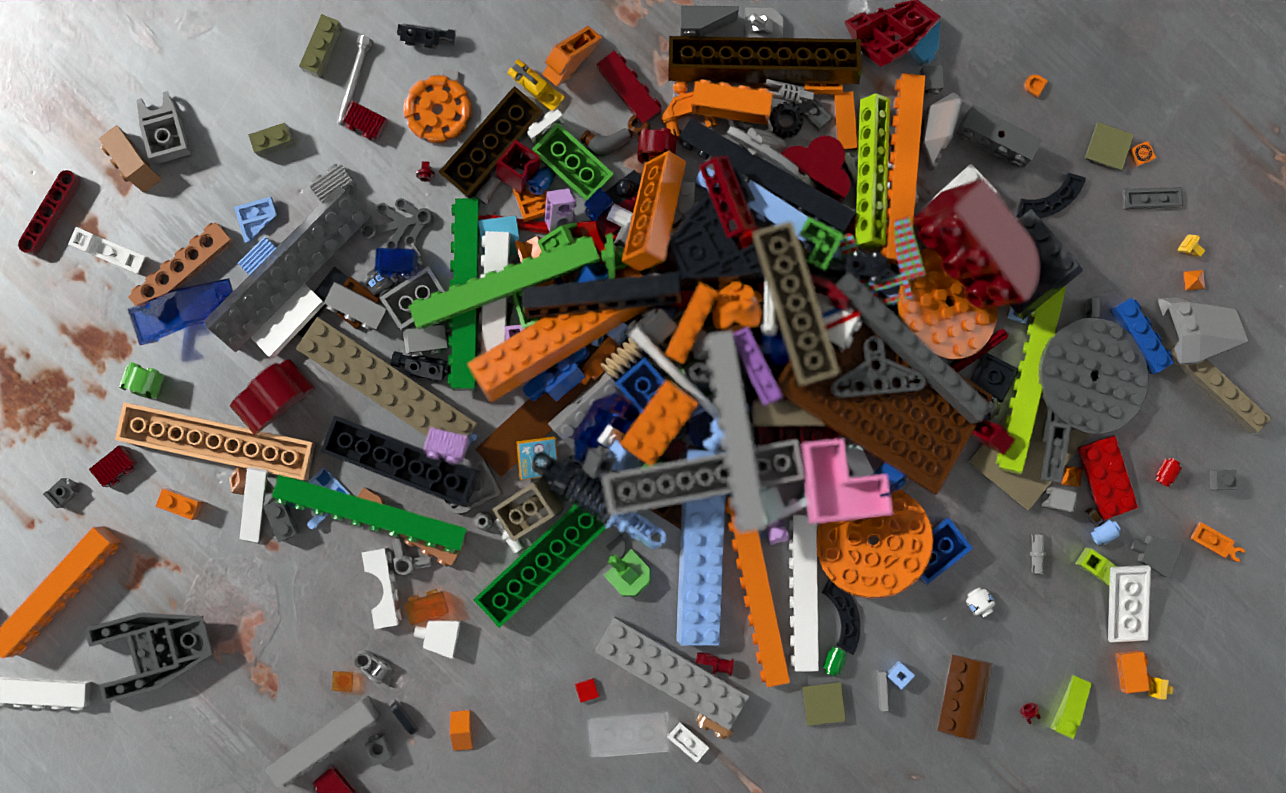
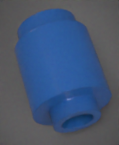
M548 167L538 169L528 181L529 190L533 194L542 195L553 183L554 172Z

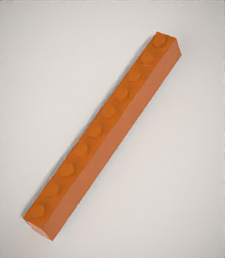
M902 73L895 83V90L898 93L893 103L896 115H893L892 127L895 128L894 134L891 135L890 139L893 151L889 154L891 170L888 171L890 186L887 189L886 245L881 247V254H883V257H887L886 262H890V264L899 265L895 245V220L909 216L913 228L912 220L914 219L925 86L924 75Z
M733 495L726 496L725 512L730 514L731 519L727 521L728 527L735 539L731 540L732 546L739 558L735 559L738 570H742L743 577H739L742 589H746L747 596L743 597L745 607L750 608L751 614L747 615L749 625L754 627L755 633L751 634L752 640L759 652H755L758 664L761 663L763 669L759 671L761 682H765L767 688L790 683L758 530L739 533V529H736L734 525L736 512L735 509H732L730 501Z

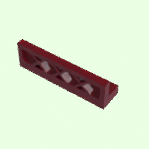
M715 156L700 165V171L727 238H732L743 231L756 228L728 156ZM711 165L714 168L713 177L709 176L707 167ZM716 183L720 184L722 188L720 195L716 193ZM724 201L729 205L728 213L724 212L722 208ZM731 219L737 225V229L734 231L730 228Z

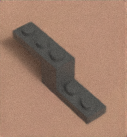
M1048 406L1041 441L1046 442L1040 480L1062 483L1071 425L1060 422L1055 413L1049 410Z

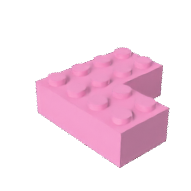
M844 439L810 442L800 445L809 524L892 514L890 496L880 498V494L889 492L887 475L859 478L848 477Z

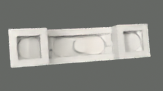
M77 227L68 245L139 274L146 256Z

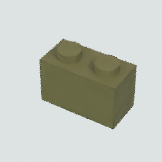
M285 122L248 134L253 151L259 157L295 145L290 128Z

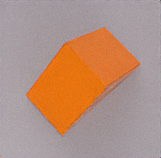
M470 710L450 712V738L453 751L473 749Z

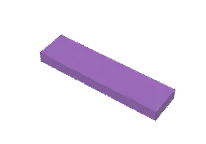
M746 327L734 333V345L764 406L781 399L782 395L749 328Z

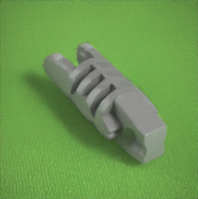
M766 80L767 86L779 88L778 92L769 91L773 93L772 98L798 104H802V101L811 102L813 100L814 93L805 91L804 87Z

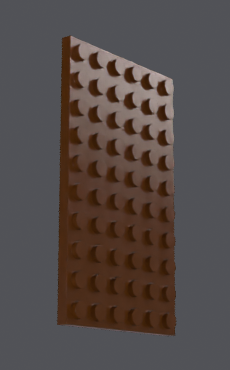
M862 322L858 331H854L850 347H845L843 352L839 351L838 345L830 342L839 371L838 375L798 386L791 360H789L776 382L782 397L932 494L937 495L978 422L971 424L926 381L924 387L917 391L842 398L835 397L831 392L832 383L864 363L865 341L871 337H878L864 322ZM882 340L885 359L914 370ZM870 341V350L877 351L878 344L875 341ZM873 360L871 363L872 369L875 371L880 370V363L877 360ZM957 373L988 404L993 397L991 394ZM894 378L892 381L894 388L899 389L901 387L900 379ZM913 379L911 381H907V385L912 383L917 385L919 384V380ZM875 380L874 388L881 390L883 388L882 382ZM857 381L855 383V389L858 392H862L864 390V384L860 381ZM839 384L836 389L842 392L845 389H850V385L842 387Z

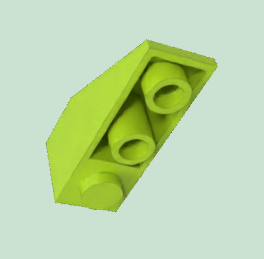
M1085 548L1075 563L1110 587V567L1117 566L1091 548Z

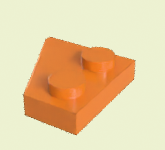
M512 188L524 222L545 216L548 190L542 195L533 194L529 190L518 193Z

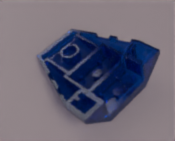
M613 393L593 401L574 432V459L577 462L584 464L589 448L605 447L610 450V448L597 441L608 424L622 432L624 436L627 434L640 416V412L632 405L633 403L628 398Z

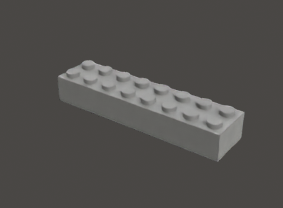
M615 616L595 649V652L728 730L731 729L749 697L744 691Z

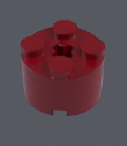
M661 128L660 130L642 129L638 139L637 160L644 165V162H648L667 151H671L676 155V136L671 133L669 128Z

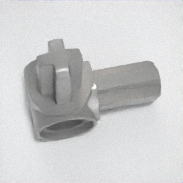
M403 538L392 540L395 554L393 564L397 574H412L414 570L431 567L432 563L429 556L412 559L410 555L407 556ZM405 561L408 563V570L406 572L398 570L397 565L399 562Z

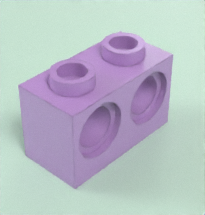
M570 189L547 192L545 222L550 233L561 225L571 224L575 221L574 207H576L577 203Z

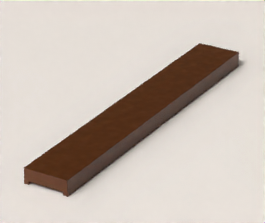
M636 315L626 321L625 324L628 326L632 321H637L641 315ZM607 334L604 335L603 342H604V341L606 340V338L608 337ZM591 343L585 346L589 351V356L577 366L583 374L585 372L582 368L599 348L598 346L591 345ZM591 378L586 385L579 382L557 402L547 392L536 401L528 399L475 450L500 477H503L518 463L516 441L545 438L553 430L548 423L595 380Z

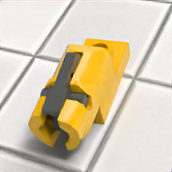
M517 59L515 65L512 68L510 67L507 75L522 86L524 91L550 111H555L565 99L563 95L551 87L545 79L520 59Z

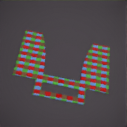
M909 216L894 222L896 253L901 275L875 283L870 282V278H862V281H859L877 299L876 291L900 284L904 285L905 299L911 298L913 296L908 280L926 275ZM852 234L842 237L839 248L844 261H847V255H851L853 252L862 253ZM854 262L852 266L854 268H859L860 264L858 262ZM900 295L879 301L883 305L900 301Z

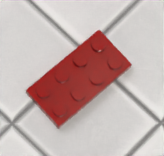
M1110 435L1077 447L1098 514L1104 521L1137 509L1138 505L1116 436Z

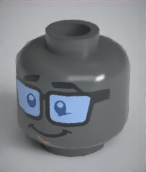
M374 268L367 273L368 277L365 280V284L373 296L381 297L393 289L394 282L384 269L377 270V268Z

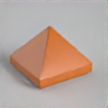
M1203 270L1183 272L1185 291L1205 289Z
M1064 466L1061 485L1080 487L1083 468Z

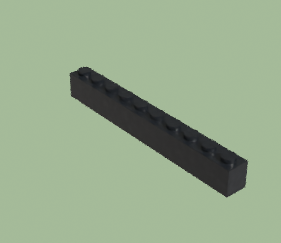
M690 118L679 136L682 147L689 151L692 149L697 151V155L704 160L712 159L715 156L727 155L732 168L738 165L742 175L747 180V184L750 181L755 182L779 199L795 207L796 210L804 215H809L817 222L843 234V236L856 217L854 210L759 156L752 155L748 150Z

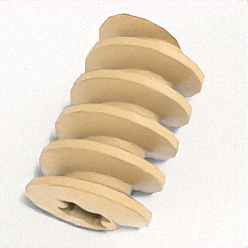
M628 338L629 344L626 342L622 344L624 349L617 348L618 355L616 353L611 354L613 360L606 358L607 365L600 364L611 378L615 377L619 380V372L625 375V367L632 369L630 362L637 364L635 357L643 358L641 350L630 338Z

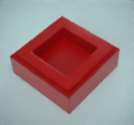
M594 678L575 683L580 703L599 697Z

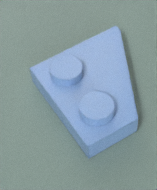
M272 197L234 207L244 242H249L277 216Z

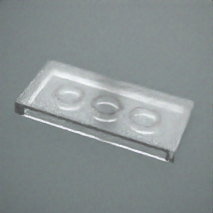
M665 712L588 718L591 758L668 752Z

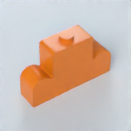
M586 26L555 45L545 61L547 67L542 75L556 87L574 75L582 61L593 53L603 37L591 27Z

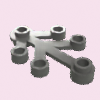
M399 198L395 202L397 209L405 210L413 215V217L405 218L391 210L385 203H380L377 206L378 213L387 215L395 221L377 226L366 223L360 228V233L365 239H373L378 233L397 229L391 240H388L386 243V248L394 252L398 249V242L407 227L415 224L411 234L407 235L404 239L405 244L408 247H412L411 244L407 243V240L413 238V244L416 245V238L422 228L428 227L433 223L434 216L429 209L421 208L418 210L409 205L405 199ZM400 201L405 203L402 208L398 207ZM381 206H386L385 212H380ZM423 215L428 216V219L426 221L421 220V217ZM367 229H372L371 235H366ZM391 242L395 243V247L393 249L389 248V244Z

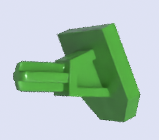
M606 234L607 244H605V250H601L602 262H606L609 278L615 279L614 269H625L626 266H631L622 261L624 248L613 245L612 234Z
M632 549L622 558L618 555H611L609 557L610 560L608 562L612 568L604 576L623 597H637L651 583V569Z

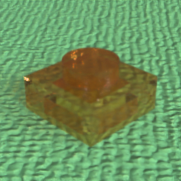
M334 670L332 691L351 692L353 672Z

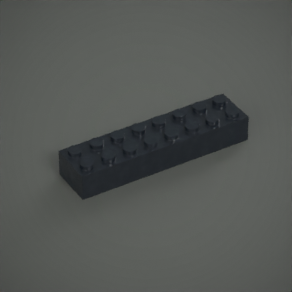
M335 415L320 451L461 507L468 506L481 472L459 462L457 464L448 463L444 458L439 457L438 460L427 457L424 449Z

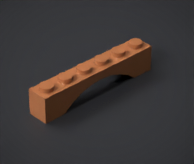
M366 487L358 495L360 498L385 505L382 496ZM400 535L405 539L404 542L411 547H415V545L422 549L421 552L429 557L434 555L439 558L437 562L446 567L454 565L461 553L460 551H456V554L444 551L445 547L439 545L437 549L426 546V542L421 540L418 543L407 540V536Z

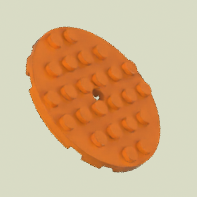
M928 247L921 250L919 253L926 275L908 280L913 296L911 298L905 299L904 285L900 284V301L897 302L901 321L938 357L946 360H956L971 356L982 349L993 334L998 317V306L981 309L971 305L965 297L966 289L958 279L950 277L943 270L941 265L943 260L935 249ZM947 297L950 300L952 299L950 307L946 304Z
M896 489L891 494L892 514L818 523L817 556L819 562L830 580L845 592L870 599L890 597L909 588L925 571L933 549L931 525L921 505L903 490ZM872 536H876L880 540L874 546L869 544V539Z

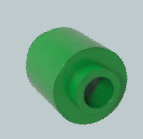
M832 646L823 665V668L826 669L825 673L835 677L837 673L841 674L847 659V652Z

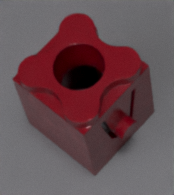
M515 139L497 161L496 177L501 182H505L514 188L516 192L522 193L525 191L527 181L539 169L540 156ZM520 168L524 173L521 175L513 169Z

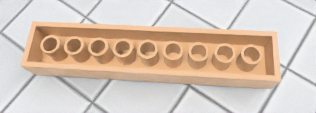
M123 402L115 436L117 441L244 468L250 466L268 470V473L280 474L300 480H308L316 447L315 442L263 431L254 435L249 428Z

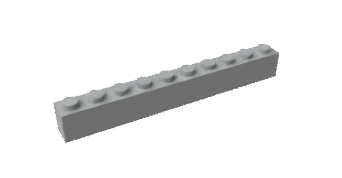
M732 331L709 334L706 340H704V349L709 354L707 367L708 371L712 372L713 379L710 380V385L716 395L714 408L719 413L717 426L719 430H722L723 438H720L722 450H725L726 453L724 466L729 471L727 484L728 488L732 489L733 494L730 501L732 509H735L736 512L734 525L736 529H739V533L763 530L766 528L733 334Z

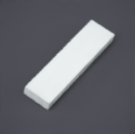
M250 466L247 468L239 539L257 543L260 541L268 470Z

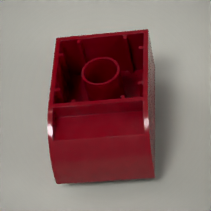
M985 178L941 191L912 220L920 230L918 237L925 246L935 249L943 260L941 263L943 270L950 277L960 281L966 289V299L974 307L987 309L1026 301L1033 292L1039 270L1038 256L1033 241Z

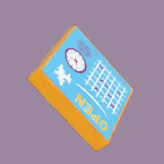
M555 437L516 441L520 480L542 477L534 472L531 467L536 453L546 452L557 460ZM536 460V463L539 466L546 465L544 460Z

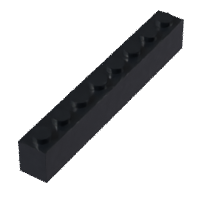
M672 272L659 275L648 274L639 277L629 276L620 279L609 278L600 281L590 280L581 283L570 282L561 285L551 284L549 286L523 288V310L526 319L682 303L679 273Z

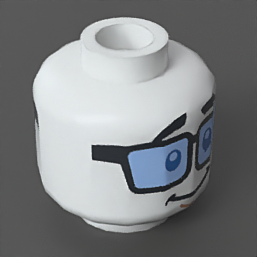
M979 587L968 594L969 598H967L966 603L975 616L982 615L985 617L993 612L991 608L995 606V601L987 589Z

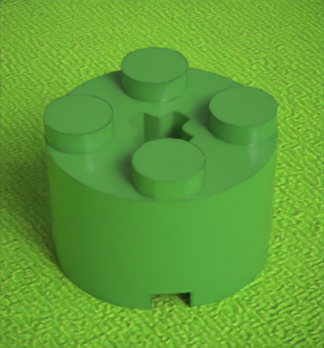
M130 362L125 368L119 388L124 391L129 389L132 394L157 400L164 377L156 369L148 367V370H145L141 365Z

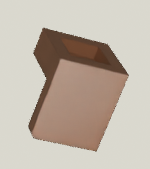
M238 466L229 477L232 493L244 495L247 468Z

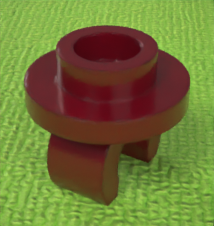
M422 161L421 169L416 171V177L422 182H429L435 178V173L431 170V166H429L430 161Z
M1026 703L1020 709L1021 716L1025 718L1028 724H1032L1030 719L1035 716L1038 720L1041 719L1039 706L1035 703Z

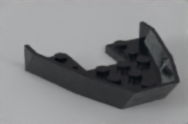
M736 165L733 171L746 203L749 204L755 201V197L738 165ZM716 183L715 190L719 195L722 188L720 184ZM709 191L672 227L666 249L667 255L664 261L655 264L660 274L668 272L679 273L681 290H696L700 283L715 290L725 288L733 281H740L741 284L745 285L765 282V276L755 244L753 243L738 250L733 239L727 238ZM724 201L722 208L724 212L728 213L729 205Z

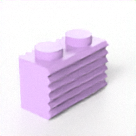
M430 427L424 452L431 459L438 460L440 457L446 459L451 464L463 463L469 439L468 436Z

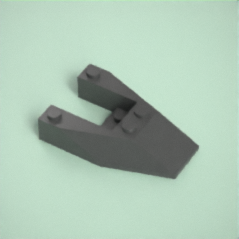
M138 613L84 628L89 647L127 637L136 674L100 684L99 688L104 704L160 689L213 654L203 616Z

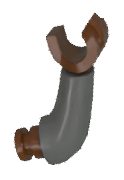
M633 114L628 121V129L624 128L608 136L591 134L587 130L581 136L580 141L585 143L588 147L587 150L593 155L603 156L621 148L632 139L638 141L641 130L645 128L651 129V125L644 123L640 128H635L634 126L638 121L637 117Z

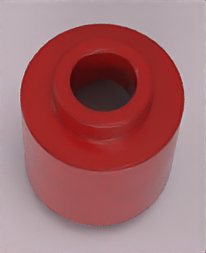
M1169 458V460L1164 459L1156 474L1157 478L1155 481L1166 487L1174 484L1182 470V467L1179 466L1180 462L1173 458Z

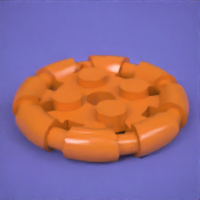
M433 75L429 76V79L419 80L411 87L408 92L410 94L404 102V117L408 120L409 129L420 139L425 138L431 143H444L448 139L457 138L467 128L468 119H471L472 103L468 99V92L463 85L456 80L448 79L447 76ZM433 86L434 91L427 93L426 88ZM445 86L451 88L449 93L444 90ZM416 97L420 98L419 105L414 103ZM460 98L462 103L456 105L455 100ZM436 105L443 106L441 114L433 113V108ZM420 114L421 120L416 121L414 116ZM456 114L461 116L460 121L454 120ZM427 126L433 128L431 133L426 131ZM449 126L450 131L443 133L442 129Z

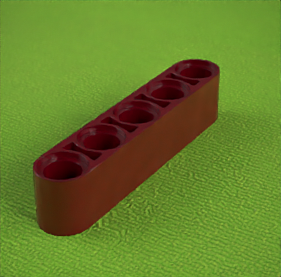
M63 170L58 174L19 239L18 247L22 252L36 255L41 251L80 186L81 179L77 174L69 170ZM72 176V182L66 184V179ZM62 192V198L57 201V194ZM52 208V215L47 217V211ZM42 225V231L37 233V227ZM32 241L33 246L28 250L27 244Z

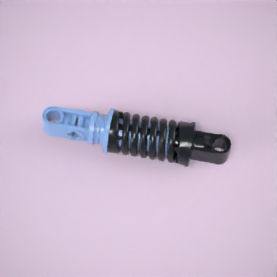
M538 452L534 455L531 467L534 472L552 483L549 491L557 492L566 501L571 500L572 505L577 504V508L583 509V512L586 514L589 513L590 517L594 518L597 515L596 520L603 522L605 528L608 529L614 525L619 529L618 531L621 533L623 531L627 532L632 538L642 542L650 549H658L666 539L665 532L652 524L647 518L637 514V510L608 515L604 488L602 487L603 483L597 481L595 484L596 478L591 477L589 479L590 475L587 473L583 475L584 470L582 468L578 469L571 460L563 465L546 452ZM542 459L545 461L546 465L539 466L536 463V460ZM651 535H657L660 538V542H653Z

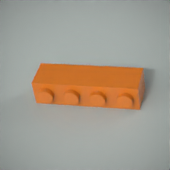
M701 283L698 284L664 355L680 363L684 362L718 293L717 291Z

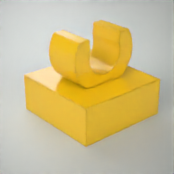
M1151 677L1148 696L1166 700L1167 694H1173L1174 686H1168L1169 680Z

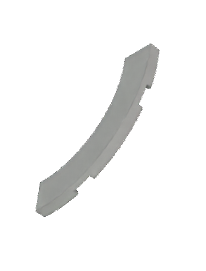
M734 127L729 128L727 133L734 141L757 152L783 171L815 189L818 187L807 174L798 172L799 167L764 143L761 145L751 140L752 136Z

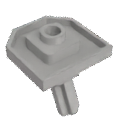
M745 7L744 37L782 38L783 17L774 8Z

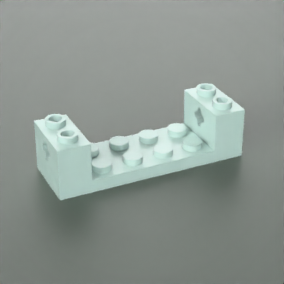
M852 444L845 447L849 478L867 477L874 474L860 446L855 447ZM775 486L759 488L765 524L773 523L807 506L805 492L797 496L798 500L794 498L782 502Z

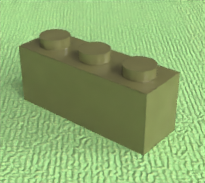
M321 14L299 65L303 72L321 79L343 28L339 21Z

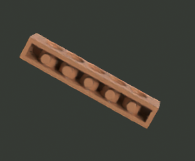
M216 222L208 224L201 235H196L189 241L190 244L187 247L176 251L174 258L160 265L161 269L156 273L149 274L141 286L137 285L134 287L128 298L143 315L148 316L235 241L220 224ZM212 238L213 244L207 248L206 241ZM194 251H198V258L192 260L191 254ZM183 263L184 269L181 272H177L178 264ZM168 275L169 282L166 285H163L162 279L164 276ZM150 288H154L155 291L152 297H148L147 294Z

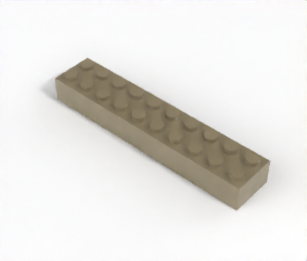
M319 317L315 319L296 347L298 351L425 436H428L430 427L468 436L469 439L479 425Z

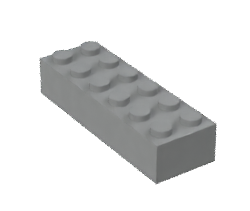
M365 697L265 768V771L277 788L282 785L286 788L299 778L298 774L303 776L315 767L313 763L318 765L330 756V751L334 754L346 745V740L351 742L362 733L361 729L364 728L366 731L378 722L376 718L380 716V713L369 697Z

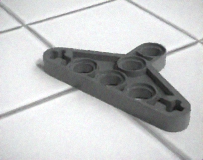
M871 337L864 343L865 362L834 381L831 385V392L835 397L839 398L911 392L922 389L926 380L921 373L885 359L882 340L878 337ZM870 341H875L878 344L877 351L870 350ZM873 360H877L880 363L879 371L872 369L871 363ZM894 378L900 379L902 383L899 389L894 388L892 384ZM913 379L919 380V384L915 385L914 383L907 385V381H911ZM875 380L882 382L883 388L881 390L874 388ZM857 381H860L864 384V390L862 392H858L855 389V383ZM839 384L842 387L850 385V389H845L842 392H840V390H837L836 387L839 386Z

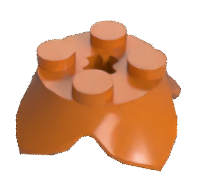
M733 281L717 293L715 297L712 317L715 328H727L734 321L745 327H758L762 317L759 302H762L763 295L759 291L741 284L740 281Z

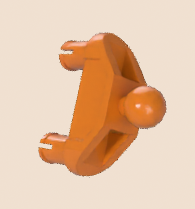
M675 81L673 90L679 96L672 99L661 117L662 122L671 130V133L674 134L673 131H675L676 138H679L681 135L677 120L693 115L692 100L694 92L686 93L688 85L685 81ZM703 116L707 128L710 129L711 126L713 128L718 126L716 117Z

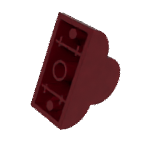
M820 136L814 139L808 148L791 146L782 152V156L799 167V173L807 174L817 184L818 187L816 189L842 204L849 192L850 180L847 173L841 169L845 160V150L838 139L832 136Z
M287 359L280 364L274 363L261 371L248 384L247 388L231 402L230 407L249 430L256 435L312 393L315 387L292 360Z

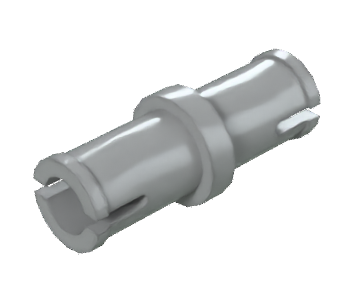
M1031 534V573L1042 574L1044 573V556H1046L1044 551V534Z

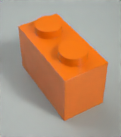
M162 488L155 507L190 520H197L204 501L169 488Z
M1140 650L1116 653L1121 691L1126 694L1150 691L1151 677L1146 669V666H1148L1147 655Z

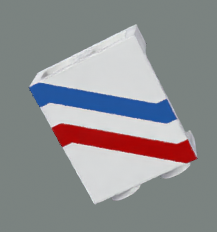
M818 293L816 300L830 342L838 345L839 351L843 352L845 347H850L854 331H858L862 325L861 313L850 307L847 312L830 306L829 298Z

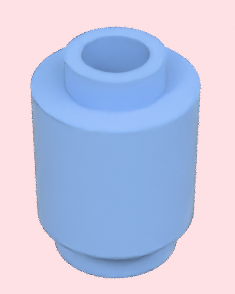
M1107 520L1094 528L1090 535L1098 546L1106 545L1120 536L1119 532L1121 529L1116 521L1111 522V520Z

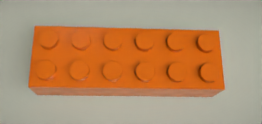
M667 151L649 160L644 165L622 258L624 263L638 271L664 261L667 255L666 249L670 240L671 227L674 223V214L678 206L677 201L682 188L681 183L686 165L685 160L671 151Z

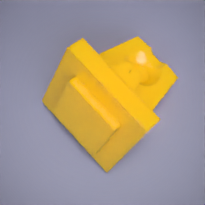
M1187 235L1177 249L1179 252L1186 253L1187 255L1191 253L1196 257H1201L1205 252L1198 244L1200 239L1198 235Z

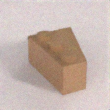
M117 125L99 138L103 145L101 149L107 156L110 155L112 157L110 162L116 169L121 170L119 174L126 182L130 181L145 193L162 180L150 168L149 162L144 160L139 153L140 151L127 134Z

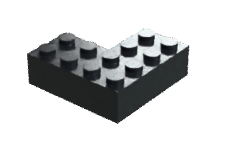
M1032 209L1017 221L1032 239L1039 264L1038 278L1033 292L1026 301L1009 304L1022 320L1084 271L1077 260Z

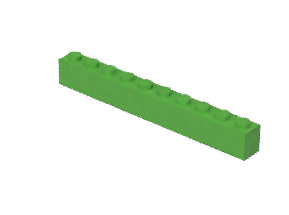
M584 236L578 238L576 243L571 245L565 243L558 246V249L555 251L546 250L541 252L540 256L534 259L533 257L523 259L522 263L518 265L509 264L503 267L504 270L488 272L485 274L486 277L478 279V277L472 278L465 285H453L449 287V291L444 293L438 291L431 294V297L428 299H416L412 305H409V309L416 328L421 330L522 292L523 288L541 285L578 271L585 265L596 264L601 261L592 238Z

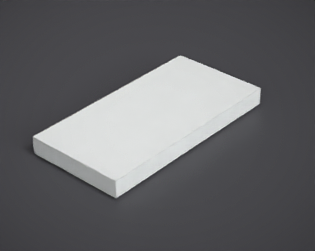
M304 283L251 339L268 357L273 359L325 303Z
M1150 566L1110 567L1109 642L1148 641Z

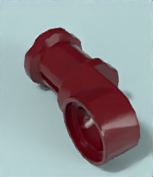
M697 652L696 663L713 666V674L720 672L732 676L734 659H718L713 654Z

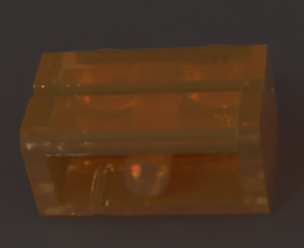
M436 588L427 591V596L419 598V595L407 598L408 602L404 603L410 625L449 613L443 590L438 592Z

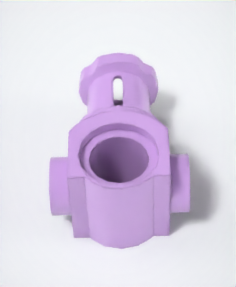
M783 520L766 524L765 530L768 534L767 538L770 546L789 540Z

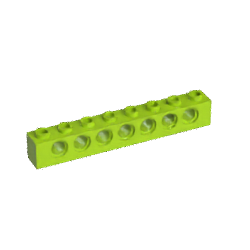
M877 93L860 100L855 241L859 247L869 250L886 245L890 98Z

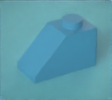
M940 21L909 51L920 65H923L925 62L929 64L937 57L935 53L939 47Z

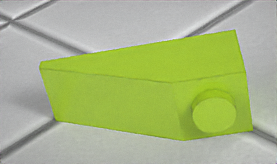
M1075 675L1072 676L1050 727L1051 729L1074 739L1083 717L1092 683Z

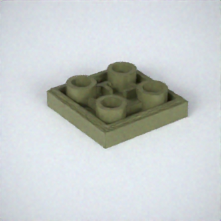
M1097 122L1084 159L1121 171L1134 134Z
M841 682L802 686L807 726L846 721Z

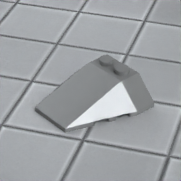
M952 93L935 102L926 111L923 110L922 112L923 124L920 134L919 151L931 170L936 168L938 160L942 156L941 150L946 148L952 136L962 100L956 93Z
M1178 297L1158 299L1162 315L1172 317L1180 339L1174 348L1180 365L1201 363L1209 357H1215L1223 351L1232 350L1248 342L1236 309Z

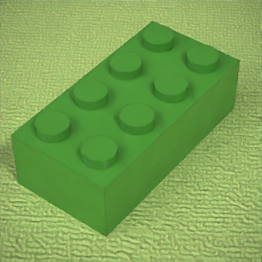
M558 122L532 149L533 152L540 156V161L550 168L562 182L588 205L614 178V173Z

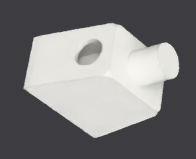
M431 619L427 623V628L416 626L414 637L424 639L423 648L453 658L455 656L461 620Z

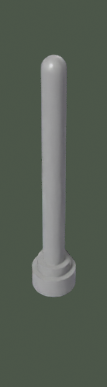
M359 35L357 39V48L359 50L337 120L339 125H344L342 119L351 104L365 53L372 47L373 40L365 36Z

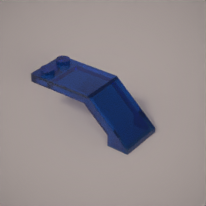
M227 278L172 290L128 308L139 346L158 342L160 338L186 327L204 324V320L233 292L230 279Z

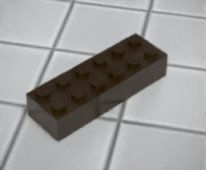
M514 86L438 171L439 174L463 196L472 198L497 170V161L516 139L521 143L528 135V128L545 116L543 110Z

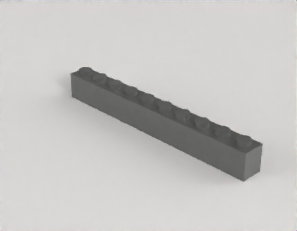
M848 273L836 283L835 286L848 298L849 307L861 313V320L911 368L921 373L925 377L926 382L971 424L982 420L992 406L853 275Z

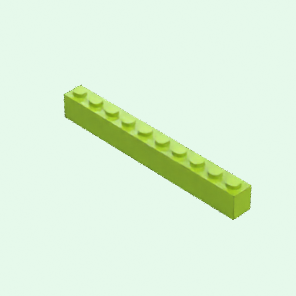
M1066 287L1059 290L1031 314L1035 318L1033 324L1029 323L1027 335H1030L1029 342L1024 343L1022 351L1026 355L1024 361L1020 360L1018 368L1021 376L1020 379L1016 378L1013 390H1017L1016 397H1011L1009 406L1013 410L1011 416L1007 415L1004 426L1008 427L1007 432L1015 441L1004 455L998 453L996 464H999L998 470L1022 475L1042 391V385L1039 384L1040 359L1047 342L1055 335Z

